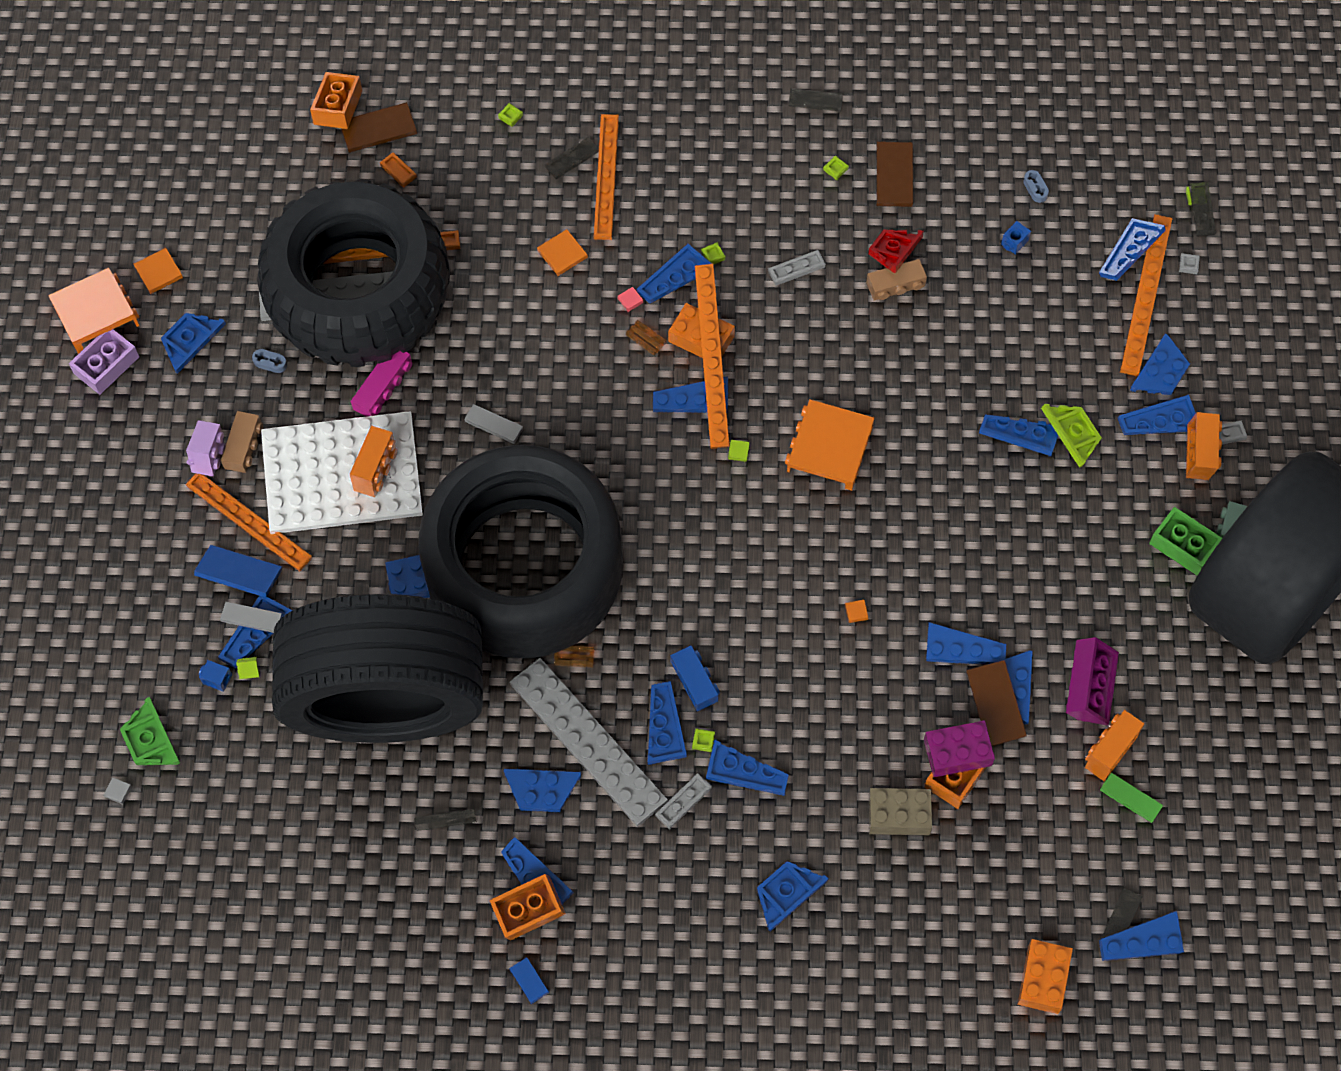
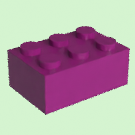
M985 721L925 732L924 743L933 777L993 765L995 757Z

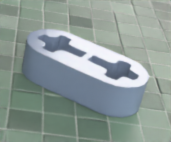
M1035 170L1027 171L1023 182L1030 196L1038 203L1046 201L1049 190L1041 175Z
M264 349L256 350L252 354L254 365L258 368L275 373H282L287 368L286 359L281 354ZM281 361L282 364H278V366H275V363Z

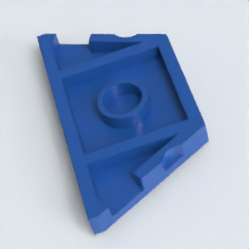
M185 313L161 337L177 374L226 325L223 319L218 321L209 319L207 316Z
M1167 334L1163 336L1131 386L1130 390L1132 392L1145 390L1147 393L1172 395L1189 368L1190 363Z
M1032 651L1006 659V667L1024 724L1029 723Z
M504 769L505 777L517 805L523 811L560 812L565 805V801L573 792L577 781L581 778V772Z
M787 861L757 887L768 930L771 932L820 889L829 878L824 875L815 874L809 869L800 868Z

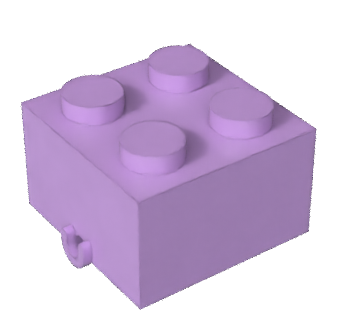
M198 420L186 450L189 459L187 464L190 465L192 473L214 476L215 471L219 469L220 458L226 446L223 441L224 433L221 432L220 424Z

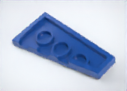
M993 415L984 416L979 430L980 434L1049 456L1052 455L1058 438V434L1053 426L1046 424V421L1035 423L1027 422V419L1010 420L1009 417Z
M929 623L926 661L988 665L1005 660L1006 663V644Z

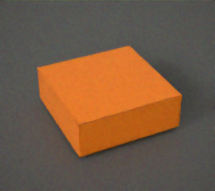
M864 600L845 603L849 623L868 620Z

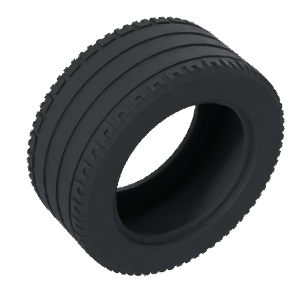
M350 595L321 600L297 608L281 617L274 627L273 713L280 723L295 731L318 738L344 742H403L452 732L473 722L482 712L483 667L481 627L478 620L472 614L457 606L438 600L409 595Z

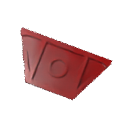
M883 230L870 246L869 255L890 271L896 273L923 238L924 231L918 230V234H907V230Z

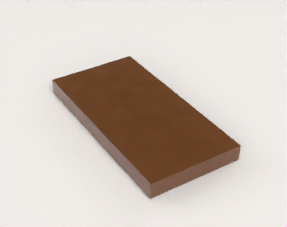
M407 102L352 117L348 129L341 128L349 153L417 134Z
M877 142V206L913 207L912 142Z
M1005 660L966 670L980 721H985L991 746L1027 737Z

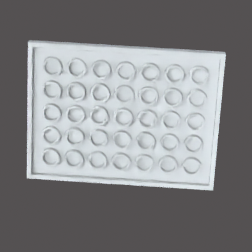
M411 411L261 429L270 534L423 515ZM371 425L393 432L397 449L395 459H392L389 464L390 471L382 480L383 487L380 492H377L375 497L354 491L350 478V472Z

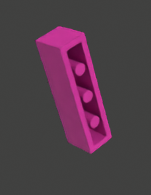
M399 351L391 355V360L377 364L352 398L351 405L353 410L366 417L378 415L383 403L390 399L395 386H399L402 376L411 369L412 360L410 354Z

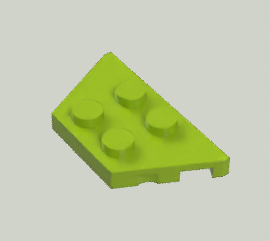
M1044 404L1041 408L1079 468L1082 467L1102 437L1082 407H1068L1065 405L1050 407L1049 404Z

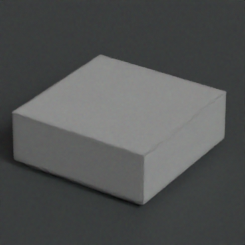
M1181 253L1179 272L1197 274L1200 256Z
M112 778L104 793V797L123 804L132 786Z

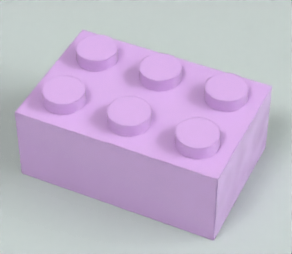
M112 329L97 336L69 365L74 375L100 395L139 358L135 346Z

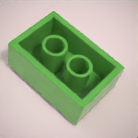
M1174 507L1155 531L1149 544L1195 575H1198L1211 553L1222 540V537Z

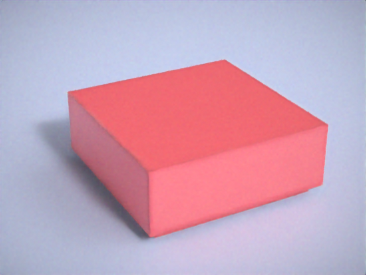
M633 287L618 295V300L628 312L643 303V299Z

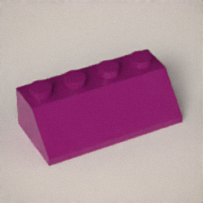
M1096 637L1076 640L1066 713L1080 721L1109 725L1119 652Z

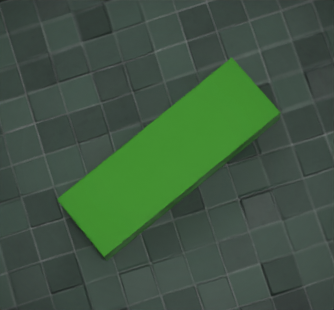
M1110 773L1100 789L1101 792L1151 823L1163 807L1162 804L1113 773Z

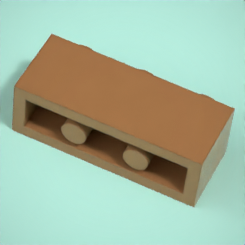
M920 259L903 263L896 273H893L888 268L868 273L866 283L873 301L884 300L889 296L902 295L907 291L923 288L926 285L927 276Z
M237 411L221 458L224 469L246 473L247 468L251 466V455L253 450L257 448L258 434H261V429H263V423H261L259 415Z

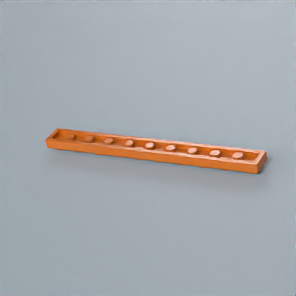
M1156 214L1153 217L1152 223L1165 225L1166 231L1146 250L1120 373L1138 376L1140 372L1172 222L1170 217Z
M696 265L695 275L711 449L730 447L714 265Z

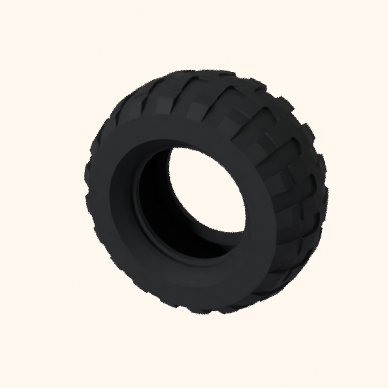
M357 179L355 182L333 181L330 182V185L322 188L316 186L304 192L305 196L299 200L290 201L283 208L282 216L274 218L269 225L266 239L262 242L258 259L257 283L266 313L282 336L311 358L317 356L324 363L338 366L340 362L350 364L351 367H363L365 362L377 360L379 364L391 360V355L399 351L402 353L409 351L415 346L416 339L425 337L430 332L446 300L447 287L450 281V267L447 249L438 226L412 197L407 194L401 195L395 187L385 183L378 186L372 184L371 180ZM349 249H373L387 255L396 263L392 275L380 288L361 297H333L319 291L312 285L318 269L332 256Z

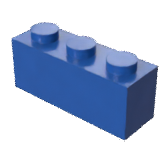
M689 646L670 655V662L696 711H699L718 702L720 691L716 683L712 684L709 679L711 675L708 668L702 666L700 662L702 658L698 650L694 651L693 647Z

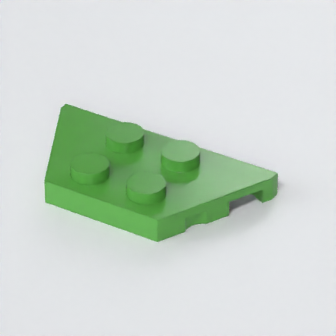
M148 697L145 699L144 705L138 711L136 710L132 714L131 719L120 728L122 736L136 765H178L180 761L152 700Z

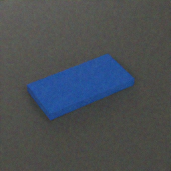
M210 545L194 570V576L267 597L282 571V566Z

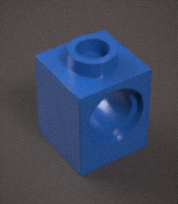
M1016 221L1003 235L1001 245L1007 251H1011L1016 255L1029 241L1031 231Z
M207 660L206 664L199 671V678L202 684L223 692L232 677L228 667Z

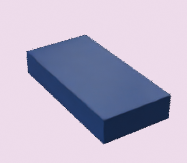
M527 957L509 968L531 1004L549 993Z

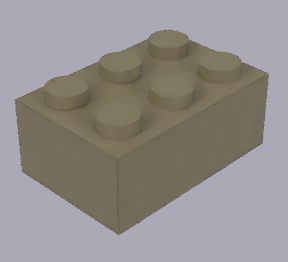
M870 788L869 834L930 835L932 830L931 789Z

